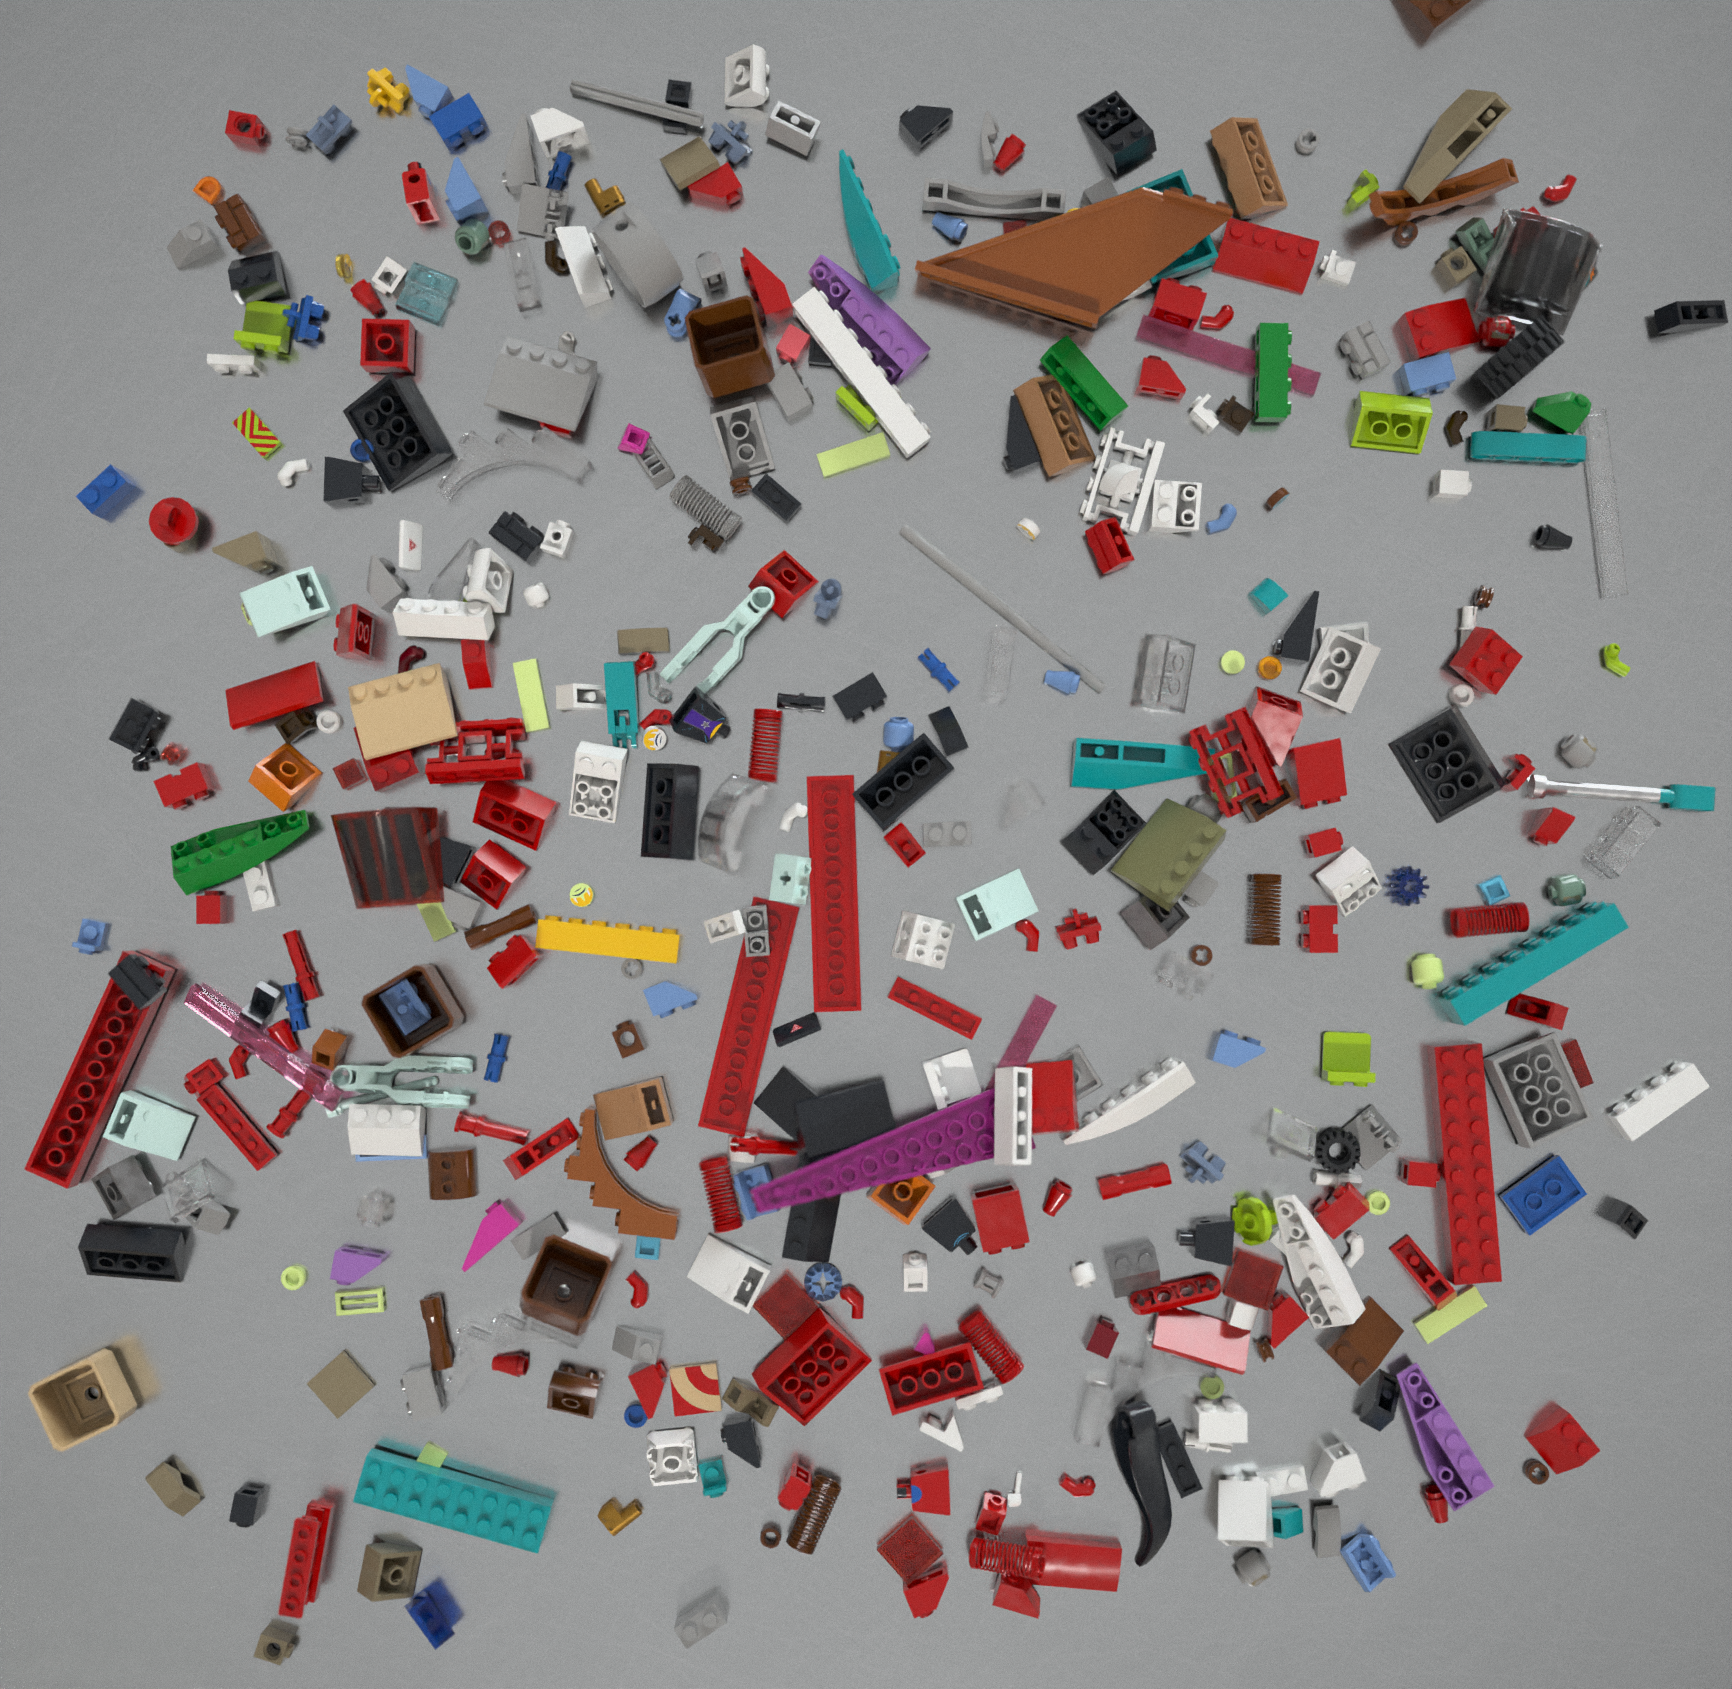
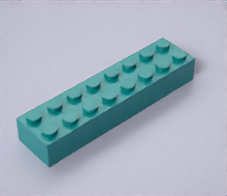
M1593 901L1583 907L1584 911L1576 915L1574 913L1563 919L1564 923L1556 927L1554 925L1543 931L1544 935L1536 939L1534 937L1523 943L1524 947L1516 951L1514 949L1502 956L1504 959L1500 962H1491L1482 968L1483 972L1480 974H1471L1462 980L1463 984L1460 986H1451L1442 992L1443 996L1438 998V1001L1450 1021L1458 1025H1468L1628 929L1629 926L1615 903H1605L1604 901L1597 903Z
M372 1448L366 1456L353 1502L538 1554L554 1499Z

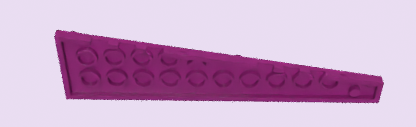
M995 1087L750 1189L758 1213L994 1158ZM1032 1138L1031 1149H1035L1036 1146Z

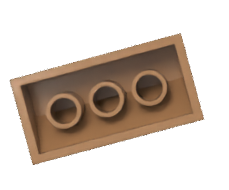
M1231 117L1210 130L1212 144L1217 150L1221 169L1225 172L1228 189L1233 195L1236 203L1235 208L1241 219H1254L1288 206L1257 118Z
M1053 375L1032 378L1013 390L1036 449L1042 459L1044 469L1049 477L1066 473L1096 459L1070 395Z

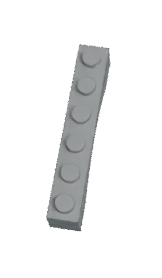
M925 178L922 210L1044 221L1064 214L1066 190L1050 188L1022 191L990 190L963 185L947 179Z

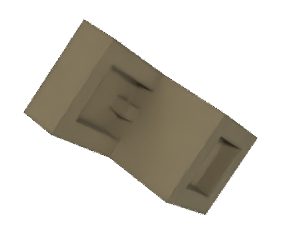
M734 1378L731 1380L722 1398L735 1411L749 1414L765 1427L770 1426L779 1408V1405L766 1394Z
M162 1462L145 1477L147 1483L164 1505L182 1517L201 1502L198 1493L183 1485L180 1471L165 1462Z

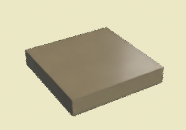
M700 136L660 159L662 166L679 190L684 189L720 167L718 160Z
M342 1351L307 1383L310 1389L337 1419L375 1386L345 1351Z

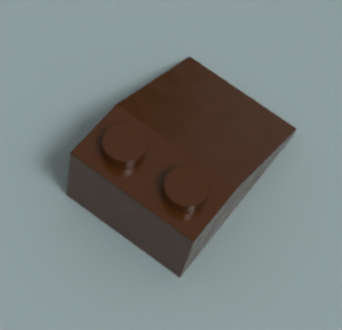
M1370 1296L1363 1302L1366 1310L1353 1324L1339 1326L1320 1345L1359 1386L1379 1367L1404 1332Z

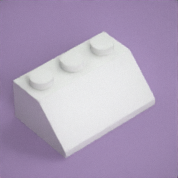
M585 226L555 228L584 307L587 308L612 299L609 291L613 290L609 277H604L601 269L605 268L601 255L596 256L594 247L597 246V243L592 233L588 234Z
M1330 627L1300 692L1337 709L1352 713L1381 648Z
M349 1104L347 1129L351 1155L423 1157L426 1109L417 1105Z

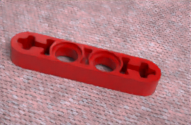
M1205 1275L1139 1290L1131 1295V1309L1137 1315H1147L1213 1300L1221 1293V1282L1216 1276ZM1207 1284H1211L1214 1290L1210 1291L1207 1288ZM1197 1286H1200L1201 1294H1198ZM1184 1288H1190L1194 1291L1190 1297H1184L1180 1292ZM1162 1293H1166L1171 1298L1167 1302H1160L1157 1297ZM1151 1296L1154 1298V1304L1151 1303ZM1142 1299L1144 1306H1140L1138 1300Z

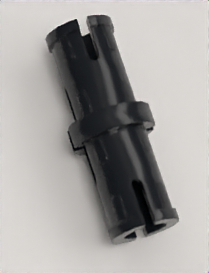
M778 693L777 708L798 709L799 712H803V710L824 712L825 697L805 696L804 693H799V695Z

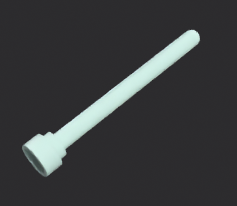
M432 1076L392 1088L393 1090L416 1091L437 1085L438 1079ZM367 1093L344 1100L333 1097L326 1099L324 1105L327 1116L331 1118L339 1116L343 1109L349 1108V1104H366L389 1098V1096L386 1094Z

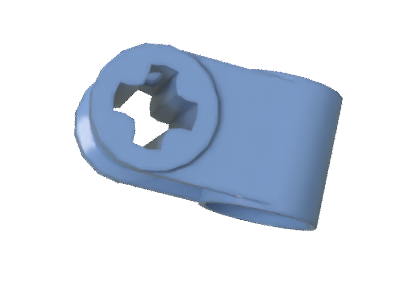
M681 288L676 292L664 318L669 335L678 338L687 332L685 316L689 311L700 308L701 298Z

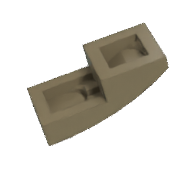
M640 628L617 631L618 654L669 651L668 628Z

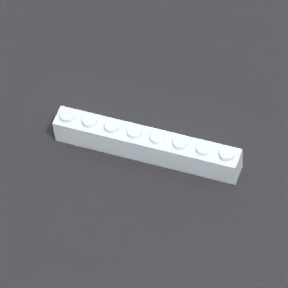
M813 287L792 303L793 312L864 404L876 414L875 418L906 458L910 457L929 442L931 438L929 435L931 433L930 429L923 421L920 423L914 416L916 415L914 408L909 403L905 404L900 398L902 394L895 384L890 385L885 379L887 377L886 372L880 365L875 366L871 360L873 356L865 346L861 348L857 342L858 337L851 328L847 329L842 323L844 319L836 309L833 311L828 305L829 299L823 291L818 292Z

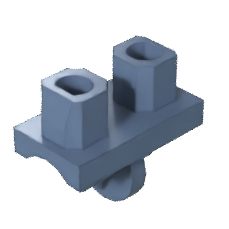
M333 104L323 117L320 115L317 118L318 122L306 136L325 153L345 133L353 121Z
M732 120L729 121L727 126L732 131L728 130L723 124L714 122L711 126L714 131L708 140L711 145L718 150L722 148L726 141L732 145L725 156L734 164H737L744 155L750 156L753 150L739 139L741 137L746 141L749 138V135L744 131L747 126L744 121H740L738 124Z
M829 578L822 583L821 588L813 599L814 602H817L814 611L815 615L827 619L832 609H836L840 604L842 587L838 580Z
M1200 1141L1191 1148L1184 1150L1179 1156L1188 1163L1185 1167V1170L1190 1173L1187 1180L1190 1183L1198 1180L1202 1184L1207 1180L1211 1184L1217 1180L1221 1181L1224 1176L1221 1172L1226 1162L1218 1156L1212 1157L1210 1162H1208L1204 1155L1209 1149Z

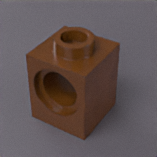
M628 1020L616 1025L617 1030L612 1032L622 1059L647 1048L636 1022L630 1024ZM624 1032H631L634 1035L633 1044L628 1045L624 1043L622 1039Z

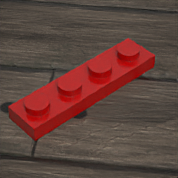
M899 976L887 997L971 1040L982 1021V1018Z
M217 1083L213 1084L196 1099L257 1171L261 1170L278 1155Z

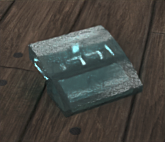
M414 262L404 280L405 286L395 304L396 309L440 326L453 297L458 280Z

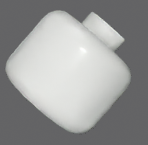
M542 582L530 585L523 590V595L529 606L536 605L539 608L545 605L544 601L549 598L547 589Z
M1084 1263L1071 1269L1076 1286L1088 1288L1093 1286L1092 1282L1097 1279L1092 1263Z

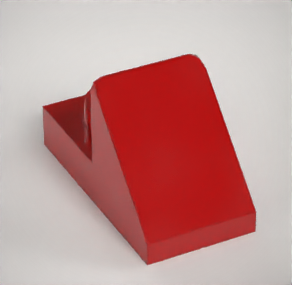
M902 822L883 837L908 868L926 854Z

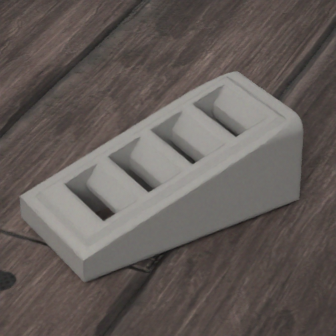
M649 437L645 448L650 446L649 450L641 455L631 453L655 489H658L672 480L675 475ZM653 454L656 455V456H654L653 458L649 459L648 461L644 462V460H646L647 458H649V457L652 456ZM657 463H661L652 470H649V468L653 467Z

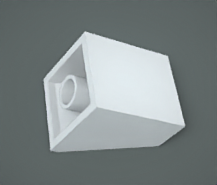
M1226 1476L1225 1480H1219L1218 1540L1226 1546L1274 1548L1270 1484L1264 1481V1478L1249 1477V1481H1240V1477Z

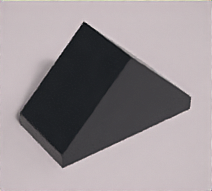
M1618 1199L1604 1217L1605 1220L1633 1239L1637 1238L1648 1222L1632 1205Z

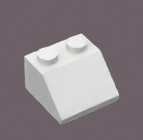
M542 108L537 110L535 114L530 115L546 158L557 155L558 151L567 152L590 143L583 122L557 109Z

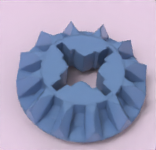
M819 1263L807 1271L804 1285L806 1292L814 1300L824 1302L833 1299L840 1292L842 1278L834 1266L827 1263ZM822 1273H824L826 1281L834 1282L827 1284L824 1292H822L819 1284L813 1283L820 1281Z

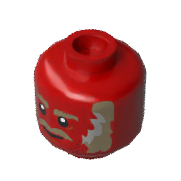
M1490 315L1479 324L1478 339L1482 340L1484 346L1504 347L1515 336V325L1511 324V320L1507 316Z

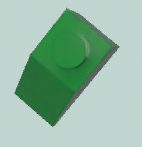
M1570 391L1537 398L1532 411L1573 435L1590 413L1592 403L1589 402L1586 396Z

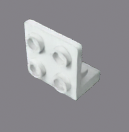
M902 910L891 956L944 969L955 924Z
M967 1048L922 1062L938 1110L946 1108L947 1104L981 1093Z

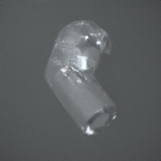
M658 672L646 673L648 694L660 703L668 702L672 697V693L669 689H665L659 684Z

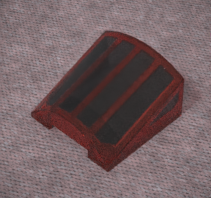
M405 807L331 815L356 909L444 902L438 810L436 807Z

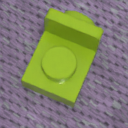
M1367 169L1362 171L1358 177L1361 185L1350 193L1351 198L1347 205L1351 211H1354L1369 200V194L1378 191L1380 188L1376 176L1369 173Z

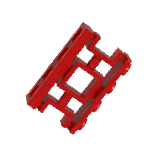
M1246 707L1225 715L1224 717L1229 727L1210 735L1206 724L1189 731V742L1194 750L1197 749L1200 756L1198 758L1199 765L1203 771L1207 772L1209 776L1208 785L1213 793L1216 792L1219 799L1217 802L1219 810L1227 818L1243 812L1244 809L1240 800L1255 793H1259L1263 803L1284 794ZM1239 727L1244 741L1231 746L1226 733ZM1217 737L1223 750L1210 755L1205 742ZM1239 749L1248 771L1229 778L1221 756ZM1258 772L1264 785L1251 790L1246 777ZM1237 781L1242 794L1230 799L1224 786Z
M510 717L499 720L484 719L482 721L462 720L455 722L458 736L448 738L459 739L458 746H447V739L430 743L431 746L439 745V758H427V764H425V774L430 784L525 779L522 753H513V741L525 740L526 730L521 718ZM494 736H506V743H494ZM487 742L486 755L466 756V744ZM505 752V759L494 760V753ZM458 755V762L446 763L447 756Z
M309 1502L306 1515L294 1520L278 1614L281 1616L300 1619L304 1614L305 1605H308V1602L314 1603L317 1600L333 1506Z

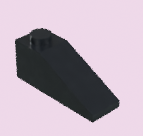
M1724 300L1676 301L1654 310L1658 333H1676L1728 323Z
M1015 395L1011 396L1009 401L1005 456L1003 457L1006 469H1011L1013 475L1038 466L1041 461Z
M1314 591L1307 597L1281 634L1280 639L1276 640L1274 653H1277V659L1302 664L1309 662L1319 591Z

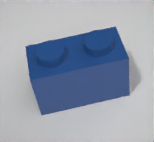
M470 93L429 116L447 149L451 146L456 147L460 145L466 137L471 134L476 135L487 126L482 113Z
M110 464L76 497L93 515L103 518L136 486L120 469Z

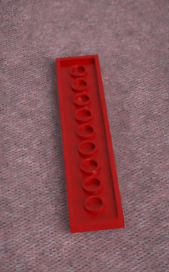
M854 775L807 776L809 858H812L810 899L814 1012L861 1011L855 798L852 795L854 793Z
M753 896L751 906H767L770 955L746 957L745 937L743 938L698 1123L699 1127L740 1137L745 1136L800 908Z

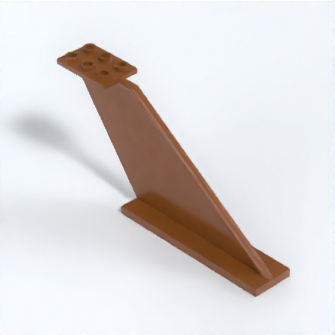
M1141 187L924 262L917 260L915 271L918 276L1096 329L1099 318L1225 222H1229L1234 210L1230 209V205L1225 202L1216 201L1213 204L1207 202V198L1201 195L1193 194L1192 197L1183 195L1184 191L1178 188L1170 187L1169 190L1164 189L1162 193Z

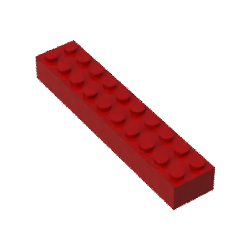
M133 950L123 951L117 965L130 954H136L137 956L142 954ZM142 955L149 962L148 968L153 974L158 973L164 979L165 984L163 985L167 989L175 969ZM110 978L24 1170L66 1189L79 1184L164 994L156 999L148 1008L139 1010L114 980Z
M1472 1041L1427 1045L1436 1158L1438 1168H1440L1439 1193L1447 1281L1453 1285L1502 1282L1482 1043Z

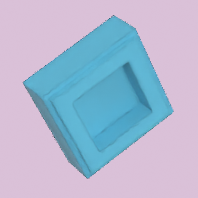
M1501 875L1492 877L1477 885L1487 906L1510 897Z
M637 1236L635 1258L658 1260L661 1238Z

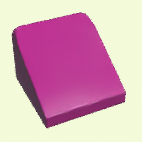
M628 423L621 437L618 449L642 454L650 433Z

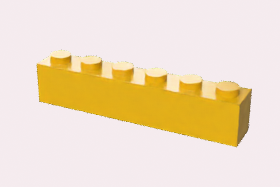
M545 915V919H538L535 948L679 963L682 935L676 934V929L662 928V932H653V927L639 926V930L629 929L630 924L616 923L615 927H608L606 922L592 920V925L582 924L583 919L569 918L568 922L559 921V916Z

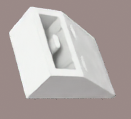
M581 740L575 753L569 815L610 823L616 822L628 749Z
M708 1234L687 1277L726 1303L749 1314L771 1270V1266Z

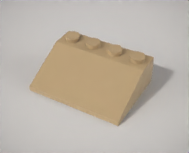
M440 663L348 687L350 705L365 760L458 736L448 677Z

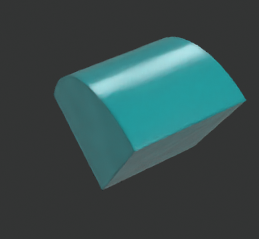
M1265 578L1248 593L1266 614L1271 612L1289 596L1276 582L1269 578Z
M1282 1507L1272 1509L1274 1537L1288 1539L1304 1533L1301 1508Z

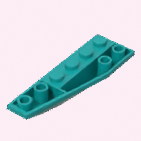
M844 149L839 151V175L846 228L854 255L867 286L872 292L877 294L898 285L899 269L901 268L896 255H891L890 240L887 234H882L880 224L873 214L870 200L866 199L864 195L862 181L860 177H856L853 171L855 169L854 162L851 156H846Z
M1089 738L1074 739L1071 787L1119 790L1207 774V772L1201 769L1198 761L1200 756L1197 749L1194 750L1192 746ZM1208 748L1210 755L1215 754V749Z

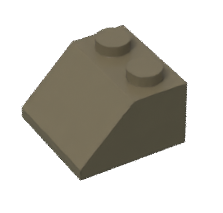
M257 531L212 548L213 553L256 573L267 574L274 570L273 567L279 565L270 539Z
M387 1542L366 1544L357 1592L371 1602L413 1597L422 1550Z

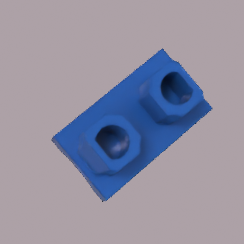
M306 295L305 298H301L299 312H297L299 304L294 302L291 303L290 310L283 309L282 315L288 318L287 326L294 327L295 320H297L293 336L294 340H316L318 338L319 327L308 324L309 316L320 319L323 315L324 305L313 301V296Z

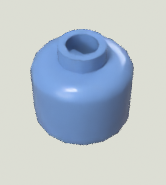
M890 717V721L884 724L883 743L891 747V751L902 752L914 741V725L908 721V718Z

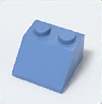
M456 157L453 160L445 188V193L449 198L445 202L456 221L461 219L464 223L470 219H479L487 215L489 211L459 157Z

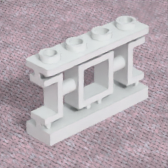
M1111 427L1108 433H1103L1100 446L1104 447L1102 455L1097 454L1093 466V468L1097 469L1095 478L1090 477L1086 489L1090 491L1088 500H1083L1080 513H1083V521L1088 520L1095 524L1099 513L1121 519L1120 528L1122 532L1125 531L1128 535L1136 536L1139 532L1165 443L1146 439L1143 449L1121 443L1124 431L1115 430L1116 428ZM1112 439H1116L1113 449L1125 452L1123 460L1118 462L1111 459L1108 468H1104ZM1148 449L1152 450L1143 479L1140 478L1142 469L1135 467L1139 469L1136 492L1113 496L1101 490L1100 494L1111 497L1109 506L1105 507L1097 504L1094 513H1091L1098 485L1101 483L1107 470L1118 463H1125L1131 466L1134 455L1145 458ZM1137 494L1136 504L1128 524L1126 521L1129 514L1117 510L1119 502L1124 500L1131 503L1134 495Z

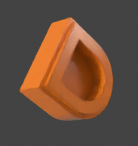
M207 176L198 182L193 191L214 207L222 196L223 188L216 178Z

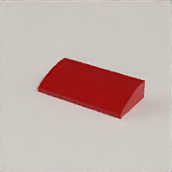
M1026 1535V1547L1029 1546L1031 1548L1033 1546L1034 1549L1036 1547L1044 1548L1046 1553L1044 1574L1040 1580L1028 1577L1027 1579L1031 1585L1117 1592L1122 1558L1120 1543Z

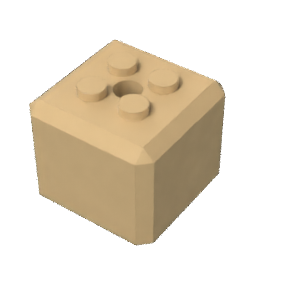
M105 1348L48 1375L31 1385L28 1392L53 1448L61 1452L118 1425L135 1413L137 1407L134 1396L113 1352ZM89 1387H94L97 1389V1399H92L89 1397Z

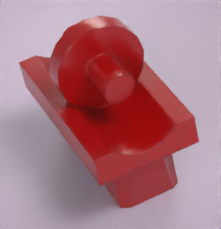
M1076 908L1071 909V917L1064 918L1065 924L1055 926L1057 935L1067 950L1078 946L1076 940L1078 936L1084 935L1087 944L1099 942V931H1102L1101 924L1096 916L1088 918L1087 913L1078 914Z

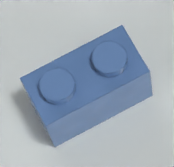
M1449 352L1405 363L1398 369L1405 396L1413 395L1414 397L1426 395L1427 391L1436 389V392L1450 388V384L1456 380Z

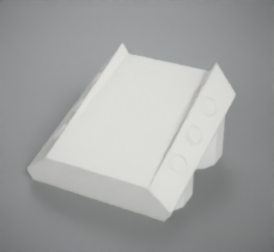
M688 1427L666 1431L653 1430L646 1436V1455L650 1466L649 1474L652 1486L691 1483L699 1480L693 1430Z

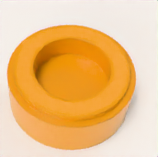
M1274 656L1264 657L1257 665L1259 676L1265 680L1277 678L1282 671L1281 662Z

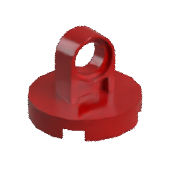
M170 497L162 499L155 504L150 512V530L157 539L165 544L180 545L181 542L193 538L198 529L199 519L194 508L181 498Z

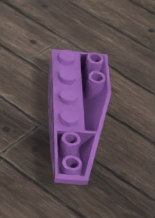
M819 255L808 271L819 291H823L829 299L828 305L833 311L836 309L844 319L842 322L847 329L851 328L858 337L857 342L861 348L865 346L873 356L871 360L875 366L880 365L886 372L887 377L885 379L890 385L895 384L897 386L921 363L931 348L892 308L868 287L824 255Z
M1417 1362L1397 1373L1396 1377L1427 1470L1455 1512L1493 1488L1494 1484Z

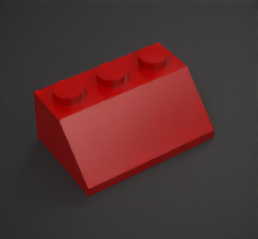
M508 780L486 781L480 790L472 822L537 851L552 819L556 802Z

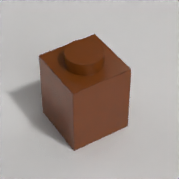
M325 1029L312 1047L311 1063L334 1071L346 1053L347 1036Z

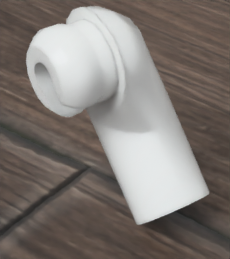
M565 331L560 335L558 351L576 355L573 352L575 337L572 332Z
M305 458L285 463L277 474L280 484L282 486H289L292 484V475L295 472L309 470L308 460Z
M1351 1232L1346 1237V1241L1351 1244V1251L1342 1260L1351 1269L1364 1254V1239L1361 1235H1357L1356 1232Z

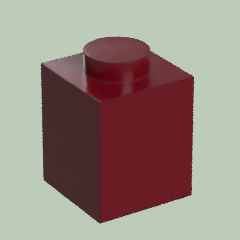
M1104 1318L1101 1321L1094 1319L1084 1343L1085 1349L1108 1359L1119 1335L1117 1328L1114 1327L1115 1323Z

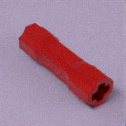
M1166 1164L1097 1180L1102 1200L1119 1197L1122 1194L1172 1184L1169 1168Z

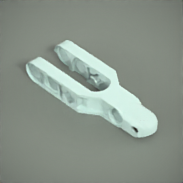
M757 587L723 622L704 625L662 670L660 676L665 678L667 683H670L720 629L729 630L735 636L733 647L712 668L714 671L704 681L697 684V687L708 695L742 658L745 637L775 603L774 592L768 587Z
M409 1055L397 1058L385 1066L340 1065L331 1072L330 1083L340 1091L386 1094L399 1105L466 1109L469 1108L470 1095L449 1094V1092L428 1094L425 1091L393 1090L392 1080L399 1072L471 1074L474 1060L462 1057Z

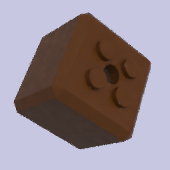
M747 295L689 311L685 316L694 365L707 395L716 398L769 383L775 377L765 329L752 297Z
M429 964L411 967L364 995L361 1003L392 1057L396 1058L412 1055L462 1025L464 1018L436 968ZM406 978L408 982H413L419 993L417 996L421 1002L424 1001L429 1006L431 1019L403 1037L378 996Z
M554 1234L546 1237L521 1291L519 1307L522 1314L576 1336L586 1333L610 1277L612 1268L610 1258ZM568 1287L571 1290V1295L568 1298H561L557 1293L558 1289Z

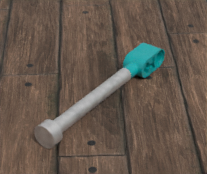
M1532 774L1528 781V795L1530 798L1543 799L1545 794L1669 803V809L1714 811L1716 787L1670 784L1669 789L1552 781L1547 780L1545 775Z

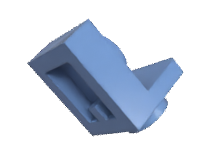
M83 918L78 940L72 943V947L79 948V953L93 955L96 951H103L109 923Z

